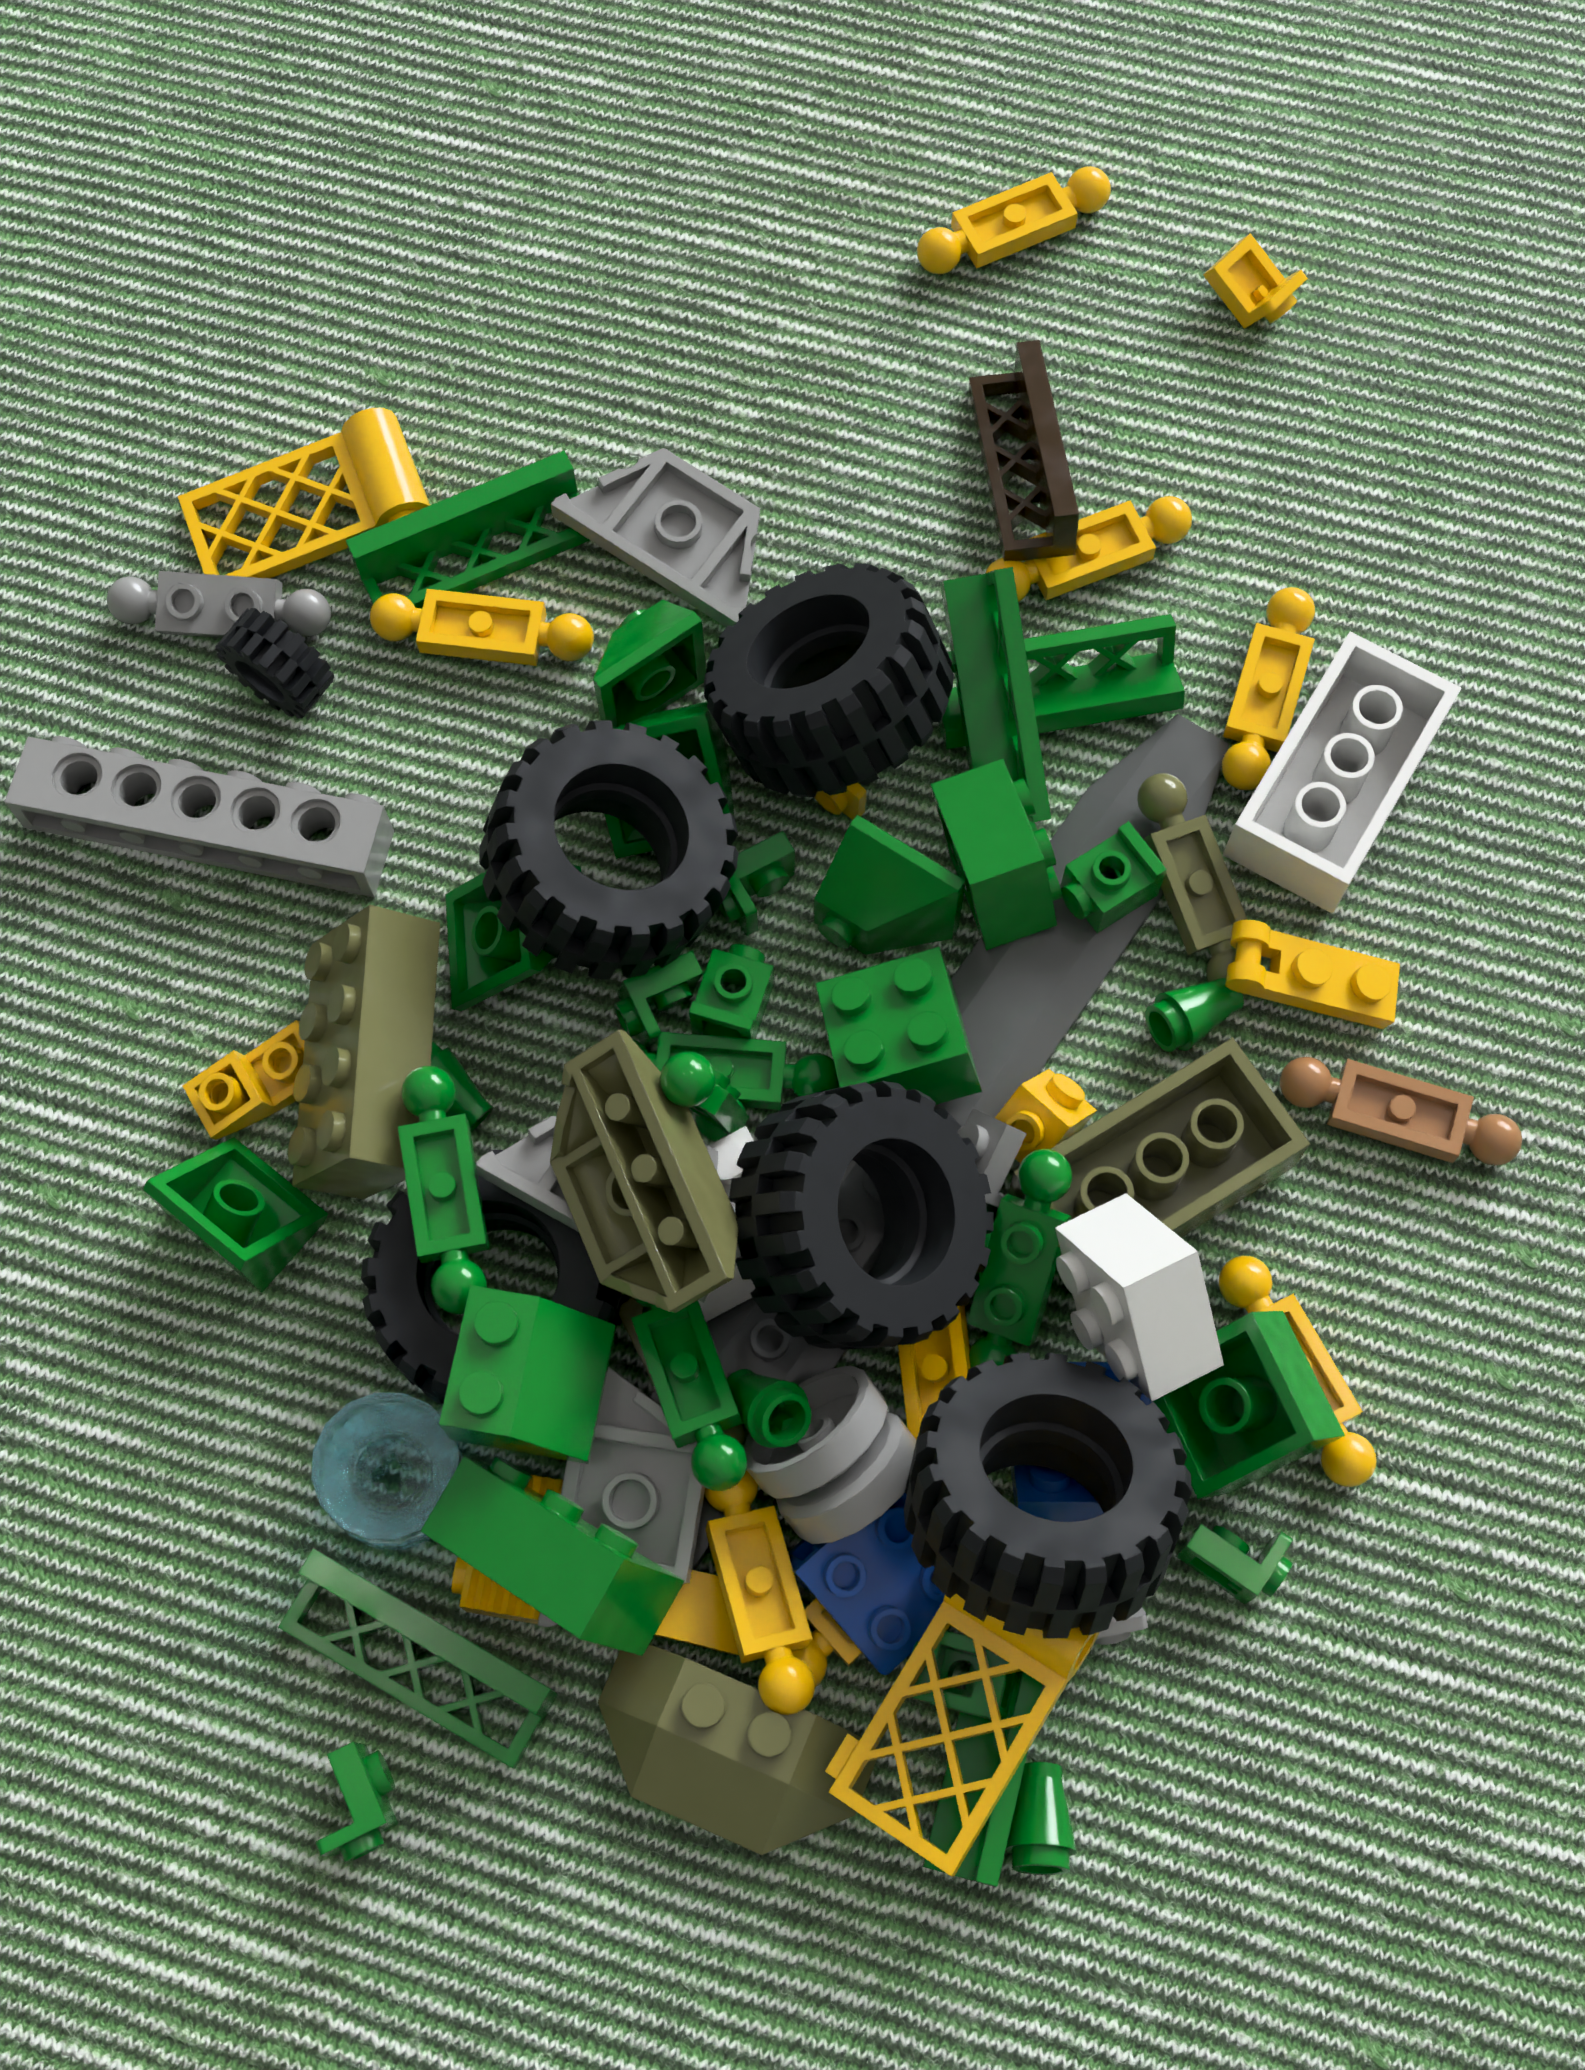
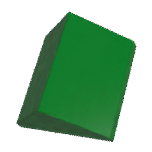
M235 1137L148 1179L143 1188V1191L167 1215L261 1293L318 1231L328 1216L327 1212L296 1187H292L289 1181Z

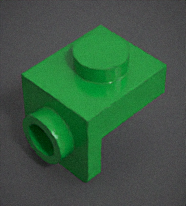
M351 1742L327 1754L354 1823L315 1842L320 1856H335L341 1853L344 1863L354 1861L382 1847L385 1842L381 1832L398 1824L386 1795L395 1790L390 1769L379 1750L370 1754L367 1745L357 1742Z

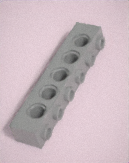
M55 736L51 741L27 737L4 801L21 825L27 829L375 897L394 835V829L385 807L365 795L350 793L345 795V798L321 794L316 788L300 782H288L286 786L262 782L256 776L238 770L228 771L227 775L204 771L198 765L182 759H171L168 763L147 760L140 754L125 748H111L110 752L87 748L81 742L64 736ZM96 782L94 787L88 792L76 795L84 785ZM147 794H155L147 804L134 806L141 797ZM215 805L207 815L200 818H192L194 813L201 807ZM263 817H274L273 821L265 828L251 829L257 820ZM320 829H334L332 834L324 840L309 841L310 837Z

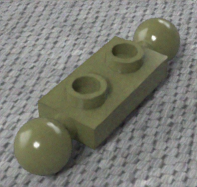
M1154 774L1141 784L1137 795V802L1141 813L1147 819L1159 823L1161 830L1149 834L1143 840L1167 869L1161 888L1187 954L1191 955L1208 948L1212 956L1206 968L1208 982L1219 978H1226L1227 966L1235 961L1236 949L1230 944L1232 925L1234 922L1248 919L1206 814L1185 821L1182 813L1186 808L1188 796L1184 784L1171 774Z

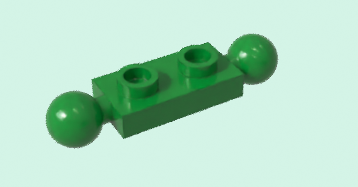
M661 1032L658 1039L657 1053H650L640 1042L633 1039L660 1072L666 1061L675 1054L695 1052L704 1056L715 1069L731 1080L730 1085L741 1093L738 1100L742 1102L744 1107L780 1110L782 1107L783 1089H793L794 1093L800 1097L840 1087L832 1058L821 1053H810L801 1057L795 1064L786 1063L787 1042Z
M681 1052L673 1055L666 1061L660 1074V1085L664 1095L672 1103L681 1107H688L690 1111L695 1113L696 1126L705 1138L716 1142L744 1127L749 1119L744 1105L738 1100L741 1093L731 1086V1080L715 1069L704 1056L695 1052Z
M422 1066L414 1069L407 1075L401 1089L403 1104L411 1114L419 1118V1122L398 1126L417 1257L421 1263L441 1260V1266L436 1270L432 1278V1296L437 1305L443 1310L452 1314H464L470 1285L487 1288V1281L483 1271L477 1264L469 1260L468 1254L490 1250L478 1175L476 1174L470 1126L465 1114L446 1117V1113L452 1107L456 1095L455 1085L449 1074L436 1066Z
M1039 1149L1029 1153L1022 1160L1018 1169V1183L1025 1194V1199L1008 1194L1000 1200L993 1232L988 1244V1249H991L988 1263L984 1272L980 1273L979 1286L976 1289L967 1321L969 1325L988 1331L987 1336L977 1340L969 1350L971 1368L992 1359L997 1366L1002 1365L1005 1356L1018 1354L1017 1349L1012 1344L1013 1341L1030 1346L1037 1340L1057 1269L1056 1258L1061 1255L1055 1227L1071 1219V1215L1050 1208L1052 1202L1061 1199L1068 1192L1072 1183L1071 1166L1067 1159L1057 1151Z
M634 1298L640 1305L651 1309L631 1319L676 1447L681 1448L697 1441L691 1456V1469L695 1479L702 1486L713 1491H725L733 1488L745 1475L747 1456L740 1442L724 1434L723 1431L743 1424L699 1301L697 1300L674 1313Z

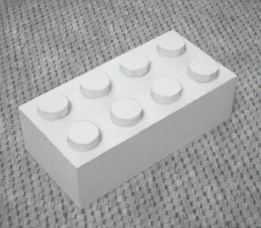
M1350 631L1235 823L1223 856L1333 914L1445 720L1461 687Z

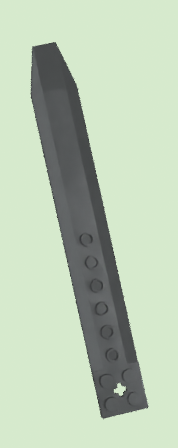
M1179 714L1175 715L1087 788L1054 834L1050 843L1056 859V865L1053 868L1059 884L1061 885L1065 866L1115 835L1118 828L1128 821L1143 839L1149 834L1161 830L1159 823L1147 819L1141 813L1137 802V795L1141 784L1154 774H1171L1184 784L1188 796L1186 808L1182 813L1185 821L1205 815L1222 768L1223 757L1230 744ZM1108 870L1102 873L1104 877L1114 879ZM1160 887L1156 897L1098 934L1085 918L1082 920L1076 918L1067 908L1063 898L1053 901L1057 926L989 950L985 949L982 938H980L953 975L951 981L982 1092L937 1104L934 1110L944 1108L961 1125L959 1130L965 1125L973 1108L995 1118L1018 1087L1040 1074L1164 896L1162 888ZM852 1160L843 1175L839 1188L838 1220L841 1234L849 1253L855 1262L868 1274L874 1266L882 1247L884 1214L874 1183L863 1168ZM753 1298L707 1321L727 1378L739 1369H749L758 1375L790 1381L799 1385L815 1375L836 1368L849 1350H841L840 1348L824 1349L809 1345L802 1336H790L776 1325L774 1319L777 1312L763 1313ZM655 1389L650 1397L660 1404ZM745 1427V1441H744V1444H743V1448H744V1445H745L747 1436L749 1435V1432H748V1430L746 1429V1427ZM705 1494L692 1570L697 1569L710 1550L705 1531L707 1522L725 1517L724 1512H720L710 1505Z

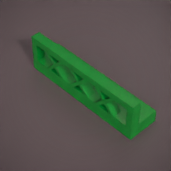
M561 451L346 540L356 571L372 605L382 596L377 584L397 576H402L415 580L410 594L405 597L410 599L416 608H423L427 589L465 593L590 540L572 528L558 533L541 527L545 516L552 512L551 503L556 497L566 493L569 499L579 495L574 468L565 451ZM505 531L524 536L518 550L506 555L487 550L493 536ZM452 553L470 558L465 571L453 577L434 572L439 559Z
M1013 567L993 570L985 574L941 581V593L969 770L1004 759L1012 781L1023 778L1026 782L1036 813L1031 816L1033 822L1051 819Z
M1168 614L1024 639L1027 660L1034 659L1041 663L1029 674L1038 734L1184 709L1185 690L1173 663L1176 624L1172 615ZM1158 638L1157 653L1134 657L1126 653L1138 641ZM1094 649L1100 653L1088 665L1073 667L1067 663L1079 651ZM950 651V652H948V654H949V657H950V659H951V661H952V656H951V651ZM952 662L951 670H952V672L954 673L953 662ZM953 687L950 698H948L947 709L939 723L946 749L966 746L957 687Z
M313 1548L298 1572L308 1579L278 1628L507 1766L515 1769L558 1693ZM324 1588L344 1600L350 1629L320 1636L301 1623ZM357 1608L378 1621L360 1625ZM392 1628L402 1634L408 1663L379 1671L368 1664L363 1635ZM352 1639L356 1657L335 1645V1643ZM414 1642L434 1653L435 1656L418 1660ZM449 1662L460 1669L467 1698L437 1706L426 1699L420 1670ZM410 1673L414 1691L392 1678ZM472 1677L491 1687L494 1691L476 1695ZM508 1697L529 1710L508 1748L485 1735L479 1709L480 1704ZM469 1708L473 1727L450 1713Z
M971 1663L969 1665L968 1673L975 1671ZM1022 1671L1017 1672L1007 1718L1030 1713L1041 1694L1043 1684ZM973 1683L965 1684L964 1689L970 1687ZM958 1712L954 1731L992 1721ZM1022 1726L1004 1730L1008 1749ZM994 1732L954 1741L964 1784L992 1778L1001 1763ZM1027 1753L955 1876L988 1886H998ZM948 1759L940 1790L954 1787ZM984 1790L966 1794L970 1813ZM956 1796L937 1801L928 1839L929 1842L948 1853L963 1827ZM924 1858L922 1867L945 1873Z

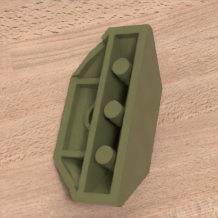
M618 1029L564 1064L561 1084L565 1085L557 1111L550 1163L600 1284L651 1303L668 1312L677 1313L734 1279L738 1238L737 1216L689 1108L678 1106L667 1099L660 1085L661 1072L627 1032Z
M649 1645L643 1656L622 1650L619 1651L598 1704L632 1798L760 1855H764L855 1816V1810L829 1793L836 1779L826 1773L825 1770L847 1733L858 1740L861 1739L860 1736L804 1709L792 1715L775 1713L763 1703L758 1689L658 1647ZM876 1760L867 1762L852 1787L853 1790L862 1796Z

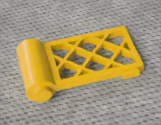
M385 408L361 410L352 415L344 423L341 432L178 496L203 573L220 575L217 564L229 545L248 552L249 555L241 569L226 575L256 578H273L348 548L347 539L430 506L398 419L391 410ZM334 456L337 457L340 466L329 486L307 479L314 464ZM273 480L286 484L274 508L253 500L263 484ZM346 484L350 494L343 492V489ZM300 490L323 497L310 521L288 513ZM220 501L232 505L220 529L201 522L198 510ZM336 502L356 509L360 522L340 530L324 526ZM246 511L268 518L256 542L234 535ZM282 524L303 531L304 533L296 547L284 552L269 548ZM207 538L213 539L211 546Z
M958 1594L951 1598L945 1595L941 1606L861 1739L858 1740L847 1733L826 1768L825 1772L836 1779L829 1793L936 1867L954 1877L1067 1683L1078 1671L1090 1652L1099 1632L1091 1635H1082L1078 1627L1071 1628L1068 1638H1043L1042 1630L1026 1628L1025 1634L1019 1635L1003 1630L1005 1622L987 1615L983 1622L963 1610L965 1600ZM951 1625L973 1640L980 1670L940 1679L934 1651ZM985 1648L1007 1661L1008 1664L989 1668ZM927 1664L930 1682L914 1686ZM1022 1671L1045 1686L1030 1713L1001 1720L992 1681L993 1677ZM982 1680L992 1722L952 1731L943 1690ZM933 1692L942 1734L903 1743L897 1712L906 1698ZM1022 1726L1008 1749L1004 1730ZM889 1728L892 1746L876 1749ZM994 1732L1001 1763L992 1778L964 1784L954 1741ZM944 1744L954 1787L914 1796L905 1753ZM895 1756L903 1793L902 1799L875 1805L852 1789L868 1761ZM984 1790L970 1813L966 1794ZM956 1796L963 1827L948 1853H946L923 1837L916 1805ZM906 1808L910 1828L887 1812Z

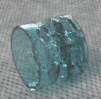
M372 1393L347 1403L325 1424L313 1449L311 1480L321 1507L354 1540L377 1550H409L432 1540L422 1533L421 1529L460 1464L463 1455L458 1442L451 1440L440 1427L441 1415L429 1403L405 1393ZM398 1461L404 1471H412L411 1476L401 1479V1491L391 1493L384 1483L378 1482V1478L388 1474V1463Z

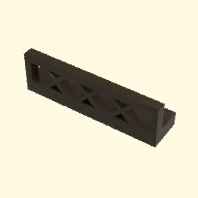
M1040 340L1016 342L1014 373L969 377V395L1003 560L1024 561L1075 555L1079 510ZM1014 393L1017 398V402L1006 413L985 400L986 396ZM1005 432L1026 442V445L1016 455L995 445V442ZM1015 474L1036 486L1025 499L1004 488V485ZM1025 518L1045 529L1047 537L1015 540L1013 530Z

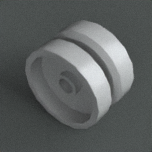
M851 1365L829 1369L799 1384L808 1398L812 1415L806 1434L797 1443L788 1447L768 1448L758 1444L749 1433L744 1445L747 1456L746 1470L764 1493L776 1498L780 1514L798 1537L811 1544L835 1542L857 1533L882 1516L905 1493L916 1439L899 1416L887 1412L888 1407L884 1396L867 1373Z

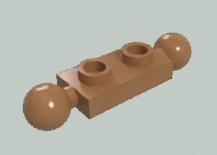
M1299 1057L1290 1061L1284 1067L1280 1076L1281 1092L1291 1104L1297 1107L1310 1108L1321 1104L1323 1101L1332 1103L1327 1125L1453 1163L1459 1157L1462 1143L1469 1145L1471 1152L1478 1160L1494 1166L1512 1161L1518 1155L1522 1146L1521 1131L1511 1118L1501 1114L1485 1115L1478 1120L1469 1118L1474 1099L1473 1096L1354 1060H1346L1342 1066L1339 1079L1331 1077L1326 1065L1312 1057Z

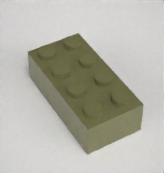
M368 905L314 942L310 947L304 967L305 976L310 980L309 999L299 1023L300 1038L305 1040L303 1065L297 1072L293 1089L294 1098L299 1102L297 1128L291 1135L288 1146V1160L291 1165H294L292 1187L364 1200L406 1180L398 1126L418 1123L419 1118L406 1109L402 1101L401 1089L405 1078L410 1072L422 1066H431L440 937L439 922Z
M1232 1037L1051 1148V1150L1062 1154L1069 1162L1072 1170V1183L1068 1192L1061 1199L1052 1202L1050 1208L1071 1215L1070 1220L1126 1193L1182 1238L1295 1167L1309 1147L1310 1142ZM1017 1169L1014 1171L1008 1194L1025 1199V1194L1018 1183Z

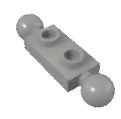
M159 571L157 590H152L147 582L138 577L127 576L116 580L110 586L107 593L108 609L117 620L126 624H139L146 621L152 614H156L155 631L161 634L223 638L247 608L249 610L250 608H257L260 613L265 611L271 614L275 622L280 619L288 625L292 632L295 634L298 632L304 637L320 634L326 629L331 619L330 605L321 593L312 589H300L290 594L287 599H282L283 583L277 579Z

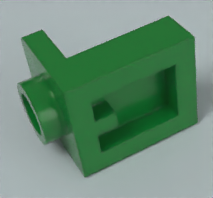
M784 831L739 852L737 869L729 880L731 887L719 907L725 920L728 923L737 920L746 936L758 931L757 909L750 897L755 894L759 898L770 896L781 890L789 882L790 877L795 875V850Z
M693 950L680 955L676 960L663 968L657 965L650 968L646 975L627 978L622 981L617 992L620 1001L614 1003L616 1016L623 1031H626L630 1037L637 1035L640 1043L645 1048L655 1044L661 1035L660 1028L649 1006L656 1004L658 1011L662 1012L678 1006L693 997L690 988L697 984L703 974Z
M1200 1524L1188 1536L1175 1557L1243 1604H1247L1256 1598L1260 1592L1271 1597L1281 1585L1293 1562L1283 1556L1293 1539L1280 1531L1268 1541L1255 1561L1247 1555L1250 1548L1240 1537L1218 1525H1215L1210 1530L1203 1524Z

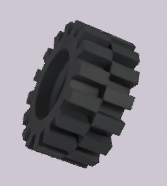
M247 608L215 646L219 660L226 663L225 668L230 673L239 677L238 681L244 687L249 686L255 691V696L261 700L265 698L269 701L271 707L278 711L282 709L290 717H294V715L298 719L305 717L334 681V673L329 671L331 667L327 661L318 658L321 654L315 647L307 646L304 643L306 639L298 632L293 634L289 631L286 623L280 619L275 622L271 614L265 611L260 613L257 608H250V610Z

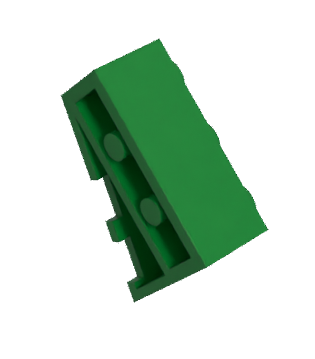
M464 1456L422 1527L421 1532L577 1638L643 1656L685 1580L636 1552L639 1544L623 1533L603 1523L600 1524L599 1528H596L581 1519L585 1510L568 1498L550 1489H547L543 1496L529 1488L527 1485L532 1476L513 1463L495 1456L489 1466Z

